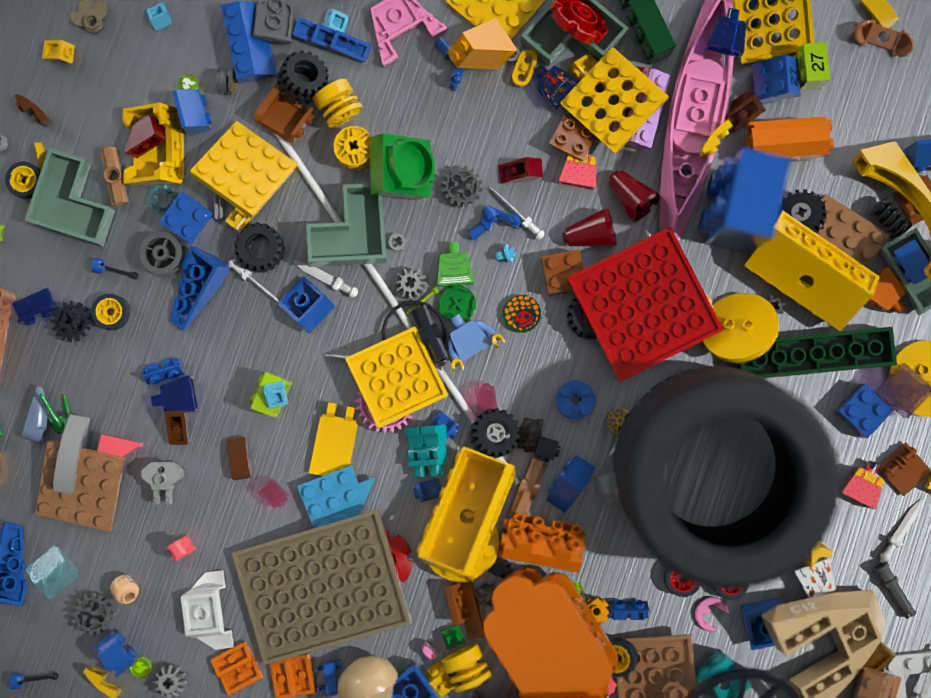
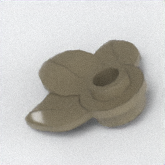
M80 0L79 11L70 13L73 23L84 27L91 33L98 32L103 25L102 19L107 14L106 2L99 0L94 4L90 0ZM92 21H96L95 26L90 25Z

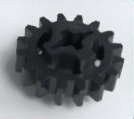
M70 301V305L63 302V308L57 306L58 313H52L55 320H50L51 323L55 324L51 329L58 331L55 336H62V341H67L69 338L71 343L75 342V338L81 342V336L88 337L86 332L87 330H93L89 325L94 323V321L89 319L92 317L91 313H87L89 308L86 306L82 308L83 304L80 302L76 304L75 301ZM72 309H76L80 311L82 314L75 315V312ZM71 318L75 319L73 325L69 324L70 322H72ZM69 329L72 334H67L63 330Z

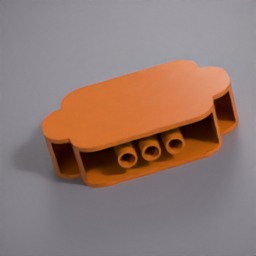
M521 567L508 574L493 592L492 602L494 609L485 619L484 633L488 639L489 647L496 652L501 666L508 671L511 682L514 685L516 684L520 690L521 698L599 696V698H606L609 692V681L618 664V655L571 579L558 572L548 573L542 577L538 571L529 567Z

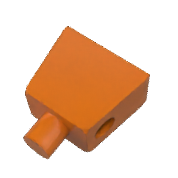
M889 267L883 268L877 274L879 280L874 294L867 302L881 312H886L892 307L900 314L907 307L900 300L906 293V290Z

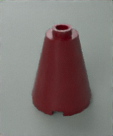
M616 170L609 177V185L632 222H637L649 214L652 204L656 206L661 198L658 192L623 170Z
M608 208L602 209L566 227L565 232L562 233L565 244L568 243L570 247L617 245L613 221Z

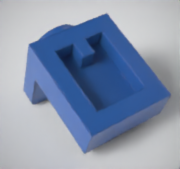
M441 410L429 425H446L447 439L449 437L453 439L459 431L456 428L459 424Z
M439 478L416 483V488H413L415 498L419 499L420 503L440 498L442 491Z

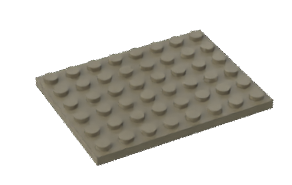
M379 509L232 552L264 665L412 623Z

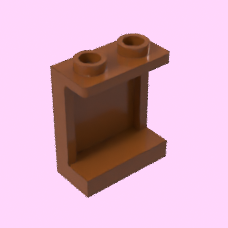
M275 84L255 111V122L294 144L297 139L300 140L303 137L306 126H310L315 119L314 108L311 106L309 109H306L295 101H290L291 99L284 97L279 90V86Z

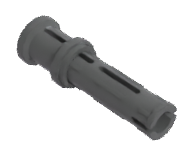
M883 562L874 567L873 572L877 573L881 579V585L889 590L905 618L909 619L915 616L917 612L899 586L898 577L892 573L889 568L890 564Z

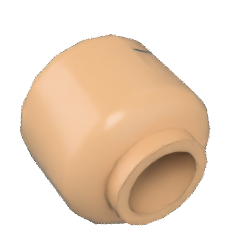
M121 575L112 581L110 592L118 603L127 604L136 599L139 587L131 576Z

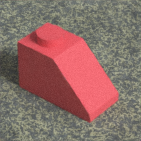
M101 434L97 451L125 458L141 448L143 443Z

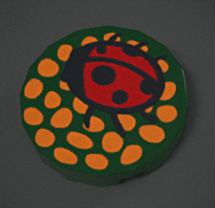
M517 295L506 303L503 309V318L505 324L511 330L518 333H526L532 331L538 325L541 319V309L534 298L527 295Z

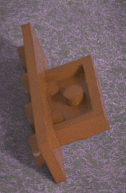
M454 582V584L444 587L453 626L464 623L468 640L486 637L473 582Z

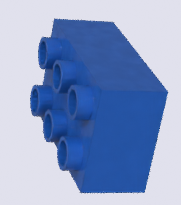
M742 148L733 158L726 157L723 165L719 164L716 173H711L708 182L707 195L715 196L714 202L709 204L708 210L703 209L699 221L698 231L706 233L704 244L749 254L771 240L776 228L791 159L748 148Z

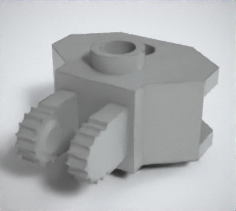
M151 462L142 469V479L151 485L154 505L160 504V490H166L165 502L167 505H171L172 489H175V484L184 478V469L176 462Z

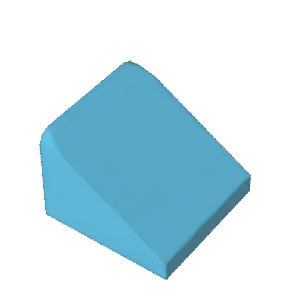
M164 3L146 10L149 20L156 31L172 24Z
M330 9L326 13L323 26L335 31L344 32L349 16L335 9Z
M283 381L264 385V394L268 408L288 404Z

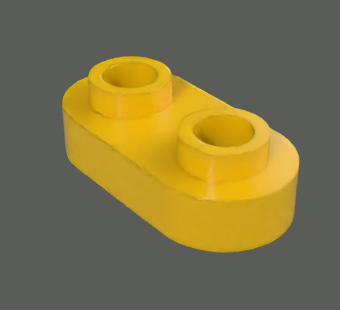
M527 49L519 54L512 73V82L515 86L522 88L530 83L537 64V55L534 51ZM529 58L531 62L525 63L524 59ZM518 76H524L525 79L519 81Z

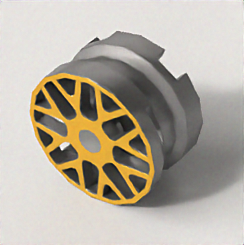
M218 67L217 72L220 73L216 75L217 93L234 95L236 87L235 69L228 68L226 70L224 67Z
M624 408L611 410L606 417L608 430L620 435V430L625 419L629 418L628 414L630 411Z

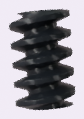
M885 197L874 206L870 215H878L875 221L882 220L883 222L880 227L888 226L885 232H893L890 237L893 239L903 235L913 225L906 226L908 219L901 220L903 214L896 215L898 208L890 209L893 203L892 201L885 203L888 197Z

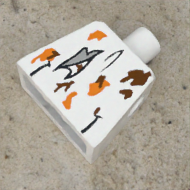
M827 557L818 559L813 568L804 564L792 571L794 578L807 598L826 595L836 588L831 562Z

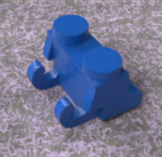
M341 660L321 663V666L314 667V672L324 671L325 685L316 687V692L326 690L324 691L326 696L338 695L335 666L337 665V669H342Z

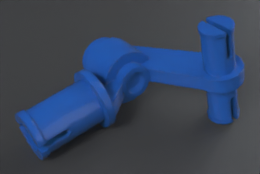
M443 36L439 37L434 42V46L444 55L443 58L445 60L451 61L447 53L451 46ZM455 67L449 80L452 91L458 89L465 68Z
M489 205L482 210L481 222L467 230V232L475 241L486 231L490 232L492 224L498 220L519 229L518 226L521 227V219L515 214L506 213Z

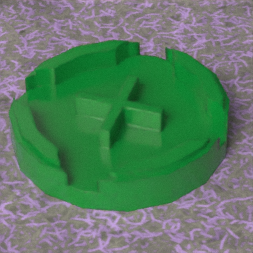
M451 286L439 298L440 313L449 322H451V318L460 314L463 321L466 322L474 315L476 299L468 288Z

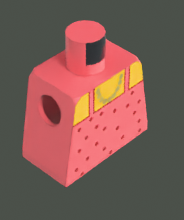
M587 152L584 160L581 161L568 155L558 184L594 191L596 185V157L589 156Z
M869 460L865 469L860 467L853 468L841 485L839 493L870 509H876L884 479L875 475L880 465Z

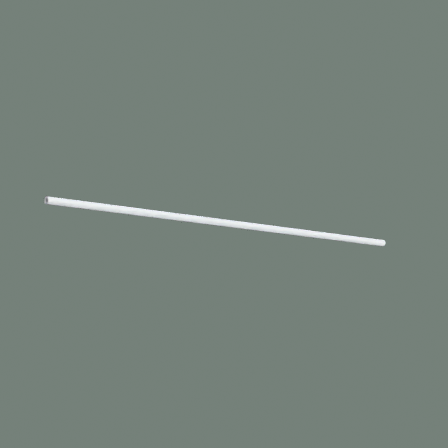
M275 134L290 158L298 164V170L334 223L343 222L291 144ZM363 264L392 308L399 305L372 264ZM402 308L395 311L407 330L414 327ZM440 363L434 364L441 380L472 424L476 416ZM503 457L497 458V460L507 463ZM516 476L512 483L514 487L520 483Z

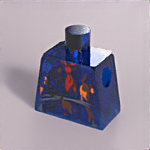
M540 64L533 71L540 79L536 83L535 88L553 112L579 83L578 80L556 65L548 71Z

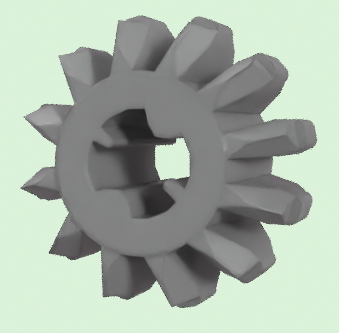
M410 267V273H407L405 268L402 269L404 276L399 273L397 274L401 281L396 280L394 282L395 285H401L396 288V291L404 290L401 294L402 298L407 293L409 300H412V294L419 298L418 291L425 293V290L420 286H427V282L420 281L424 280L426 276H419L420 269L415 274L413 273V267ZM407 280L416 281L413 288L406 286L408 284Z
M169 665L168 669L163 666L161 672L155 673L158 679H154L153 683L158 684V686L154 688V691L161 690L160 697L166 693L167 698H171L172 695L176 698L179 696V692L185 690L182 685L187 684V680L181 678L186 674L178 673L180 667L174 670L173 665ZM169 678H171L170 681L173 680L174 682L171 686H169V683L166 682V680Z

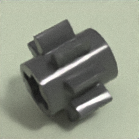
M769 295V302L775 304L776 313L783 314L784 312L781 309L785 306V303L781 304L779 301L781 297L773 299V296Z
M487 583L483 584L477 590L478 595L476 598L484 608L487 604L493 607L492 596L497 587L494 583L490 586Z

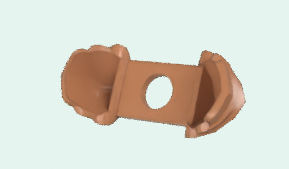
M865 20L855 27V39L863 46L869 42L892 50L891 54L898 57H906L913 51V38L905 30L899 32L875 24V20ZM887 32L889 39L885 42H880L878 40L879 33Z

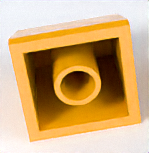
M497 18L463 32L447 53L457 68L498 70L517 49Z

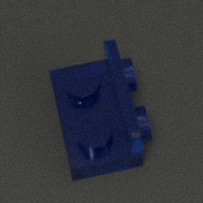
M45 288L12 303L19 318L17 319L18 324L25 326L36 323V319L40 317L47 318L52 316L53 311L57 310L56 302L49 288Z

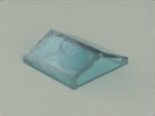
M57 544L26 568L34 585L49 599L80 575V572Z

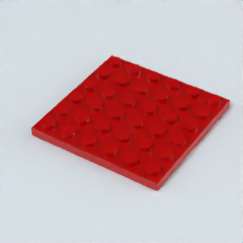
M671 227L567 277L619 383L724 330Z

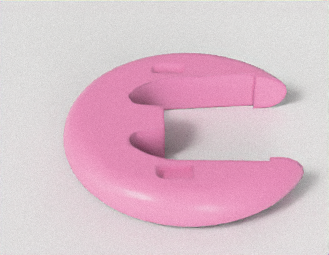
M717 597L704 598L695 608V620L705 631H719L704 620L703 613L709 614L711 610L708 606L715 605L729 615L728 607L724 601Z

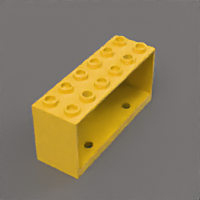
M784 211L778 216L773 238L751 252L744 264L750 272L756 273L766 283L772 284L782 294L788 295L798 305L804 306L814 316L820 317L830 327L836 328L839 331L849 323L873 296L879 280V276ZM809 275L813 278L814 284L810 286L800 277Z
M463 447L462 451H458L456 454L455 462L457 463L455 468L449 471L447 480H449L448 485L442 488L440 498L442 499L440 504L436 505L433 510V521L431 524L428 523L424 533L426 538L424 542H420L417 553H419L418 557L423 563L473 582L516 476V471L513 465ZM465 510H470L475 515L474 520L469 524L463 523L460 519L461 513Z

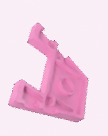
M384 0L370 8L384 67L399 59L390 41L420 23L425 25L432 39L447 31V27L439 22L434 15L425 10L416 0Z

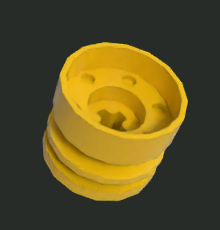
M340 79L330 83L313 97V101L319 111L327 110L324 112L323 118L327 120L326 123L329 128H335L351 121L363 110L362 104L358 102V97L351 96L353 89L347 79Z
M346 127L336 135L334 140V152L339 163L345 169L352 172H360L370 166L371 135L361 127ZM357 144L358 149H357V150H356V149H353V150L351 151V147H350V146H351V145L355 146V145Z
M477 643L465 646L441 660L446 673L456 672L450 679L451 683H456L453 686L455 692L472 689L492 675L490 669L483 670L487 667L486 662H476L483 656Z

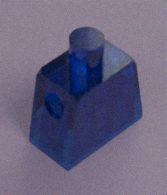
M729 8L727 17L719 16L706 43V50L738 58L743 55L745 50L746 22L738 20L740 13L738 9Z
M191 375L160 385L161 394L151 396L152 406L163 405L164 412H199L193 376Z

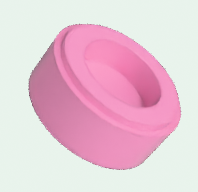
M427 641L420 646L422 652L431 660H434L439 655L438 651Z

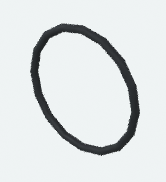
M418 300L403 302L394 307L384 319L381 329L382 341L386 340L385 329L388 319L396 310L405 305H427L429 309L437 314L442 323V341L445 345L447 338L446 322L440 312L428 303Z

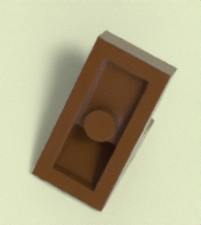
M165 411L169 445L189 444L188 421L190 415L185 411Z

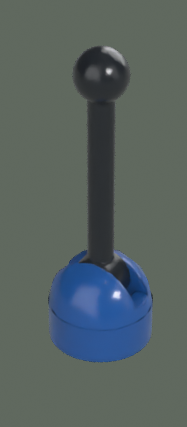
M96 257L91 267V272L97 274L108 270L131 276L132 279H137L139 276L137 272L130 273L108 267L104 260Z
M54 672L51 675L24 678L23 675L18 673L10 674V689H19L24 686L25 682L57 680L59 675Z

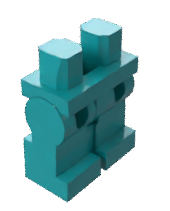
M446 425L404 428L405 436H408L409 441L408 457L410 461L408 463L409 467H414L415 476H428V466H430L431 476L444 475L443 464L448 463V458H446L447 449L445 447V441H447Z

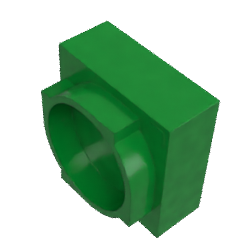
M386 133L370 137V195L412 200L431 197V182H435V166L430 140Z

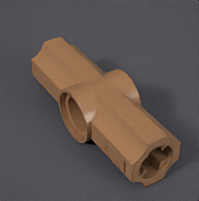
M117 147L103 148L100 150L111 204L112 206L126 205L129 203ZM118 172V178L111 181V175Z
M532 458L527 472L522 477L517 489L518 493L511 507V512L515 514H528L531 503L538 494L541 486L540 482L548 464Z

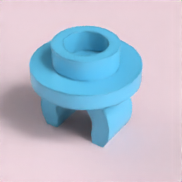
M505 244L503 246L504 251L495 253L497 261L507 259L509 263H512L516 257L515 251L512 246L510 247L508 244Z

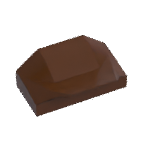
M745 91L730 102V109L725 116V120L730 121L732 124L731 129L735 133L745 127L748 122H752L766 112V109L756 95H751Z

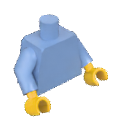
M460 314L450 319L455 330L449 333V337L446 340V349L454 373H457L455 370L456 366H461L462 370H464L463 361L489 345L494 344L496 348H499L496 344L498 340H502L505 343L504 338L490 325L480 320L473 321L471 319L465 323Z

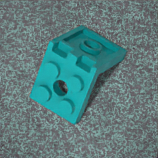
M718 650L709 657V660L695 669L696 682L699 684L712 675L729 669H735L736 667L732 664L734 662L724 652ZM740 679L730 681L725 689L717 686L713 688V691L719 698H737ZM748 681L745 692L752 687Z

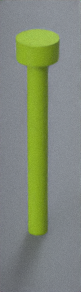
M434 286L433 290L420 301L425 302L433 294H438L439 290ZM415 304L414 306H412L408 311L405 312L406 315H409L411 311H413L420 305Z

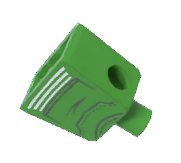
M458 242L447 243L448 254H440L438 287L474 285L467 252L459 253Z

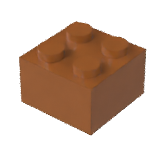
M580 249L542 256L541 264L547 296L573 292L567 277L583 270Z

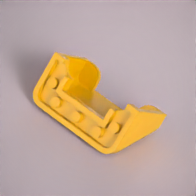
M162 103L123 108L122 121L128 129L132 130L135 123L143 117L150 115L159 120V124L162 125L166 136V141L138 159L133 157V166L126 167L124 170V184L162 185L182 183L184 180V129L181 126L177 108Z

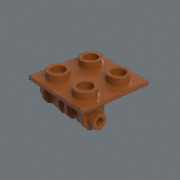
M564 114L549 145L583 161L596 136L579 121Z
M906 442L878 468L903 497L931 472V469L916 454L918 451L914 447H910Z

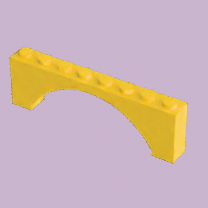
M894 141L861 150L852 161L860 175L881 181L906 197L923 217L931 236V192L897 142ZM931 260L929 265L924 269V272L926 273L930 281Z

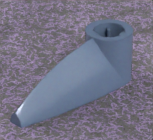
M37 386L26 418L22 438L43 444L48 432V410L39 396L42 393L45 397L43 388Z

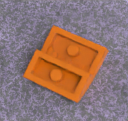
M246 642L211 659L215 672L221 679L228 696L264 679L261 669Z
M311 653L270 664L276 698H294L298 695L316 693L317 686Z

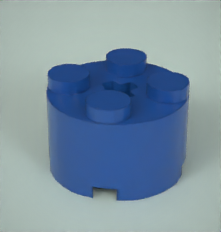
M575 380L563 384L555 395V406L559 413L572 420L586 417L591 413L595 404L593 390L582 381ZM574 395L580 400L576 403V406L573 402H570V398H573Z
M112 631L93 646L94 651L98 648L100 653L97 656L110 672L113 670L117 672L114 675L115 677H119L137 662L136 657L138 656V653L132 646L128 648L124 643L126 638L120 631L117 633Z

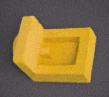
M440 661L430 666L424 672L431 686L441 697L450 692L456 684L450 682L452 677L446 673Z

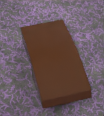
M19 94L14 95L18 101L15 104L22 113L25 111L30 116L33 115L39 124L43 123L45 126L53 123L49 116L29 99Z
M246 437L228 439L227 450L232 480L252 478L251 459L248 457V439Z

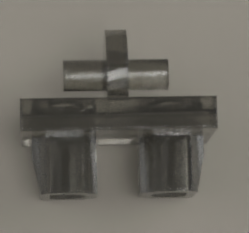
M524 417L523 422L520 424V440L517 441L518 449H524L525 453L536 452L537 443L544 424L543 418L531 419Z

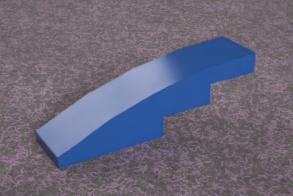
M298 17L292 32V36L363 63H365L371 48V44L344 32L332 30L319 23L314 24L301 17Z

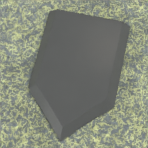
M287 0L257 1L253 37L280 44H291L295 8Z

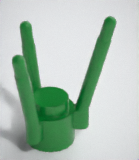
M40 393L39 396L53 418L52 420L47 416L48 423L52 426L54 432L56 431L58 435L62 434L70 416L66 396L62 395L66 414L65 418L64 415L57 417L44 395Z

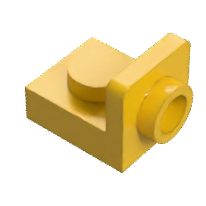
M44 40L42 59L72 63L75 46L63 40Z
M588 53L576 60L567 73L578 84L598 62Z

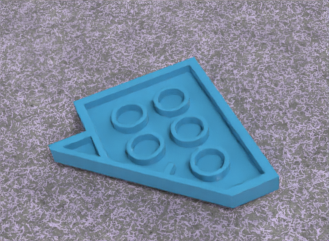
M350 465L298 485V490L313 528L360 515L375 478L372 477L359 482L353 466Z

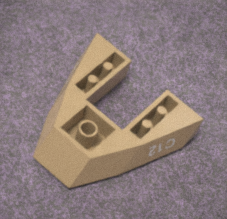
M873 590L837 592L777 605L761 615L775 648L785 656H788L828 631L832 635L838 651L789 679L800 698H836L859 673L883 640L886 620Z

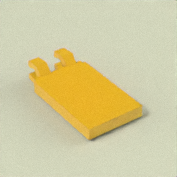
M328 402L326 414L320 416L309 473L324 476L350 466L358 429L357 421L354 420L355 407L347 406L345 418L335 416L337 404Z

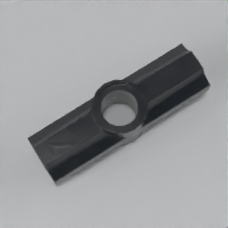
M427 305L419 306L411 311L419 328L418 332L421 340L427 346L433 363H441L450 358L442 341V334L437 324L434 323Z

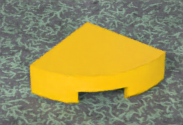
M41 142L34 143L38 168L42 169L45 161L44 148Z

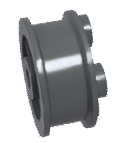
M155 232L143 240L139 256L141 263L147 270L156 275L168 276L176 273L182 267L185 250L182 243L173 235L166 232Z

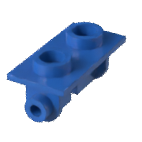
M174 357L162 361L163 368H160L159 363L145 366L142 369V378L148 385L158 384L166 379L177 378L179 375L184 374L180 367V359Z
M609 601V618H613V620H627V614H630V620L648 619L650 611L647 601Z

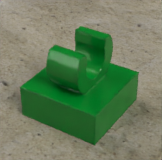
M459 625L441 630L447 650L466 643Z

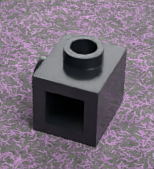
M539 436L534 455L538 456L537 460L548 463L549 459L554 460V457H558L561 446H558L559 441Z

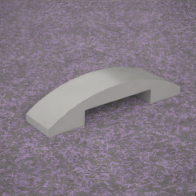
M70 414L58 451L53 491L67 494L74 493L77 479L76 470L83 439L86 437L90 421L88 417Z

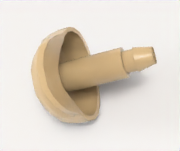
M379 656L359 658L350 664L340 676L337 687L339 698H391L392 688L397 680L398 673L388 660Z

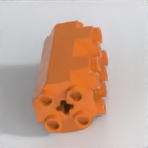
M826 116L748 122L745 130H749V134L745 135V148L790 158L795 161H808L813 158L826 157L829 155V151L834 149V140L830 135L832 120L827 119Z
M521 513L515 514L512 519L504 520L503 530H506V532L502 531L500 543L503 546H499L498 557L579 573L586 534L580 525L554 521L548 527L544 524V520L541 517Z

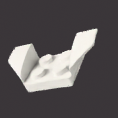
M223 570L205 572L190 591L181 596L186 636L198 638L215 650L234 647L232 630L224 631L219 597V589L226 587Z

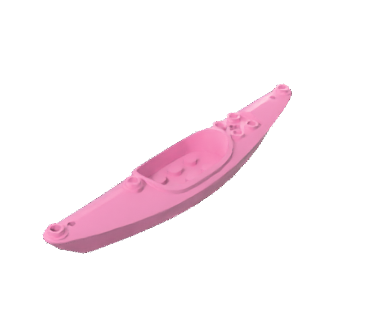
M732 0L704 1L687 44L672 95L662 161L659 232L671 227L678 241L689 222L715 155L714 153L708 157L706 154L701 157L699 153L711 134L725 121L734 58V10ZM683 169H686V170H687L686 173H689V174H687V175L685 176V175H683V173H682L681 171H682Z

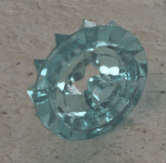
M166 184L157 185L151 189L148 195V205L155 213L164 215L177 197V192ZM157 195H167L165 199L169 204L167 205L163 202L159 204L160 199Z

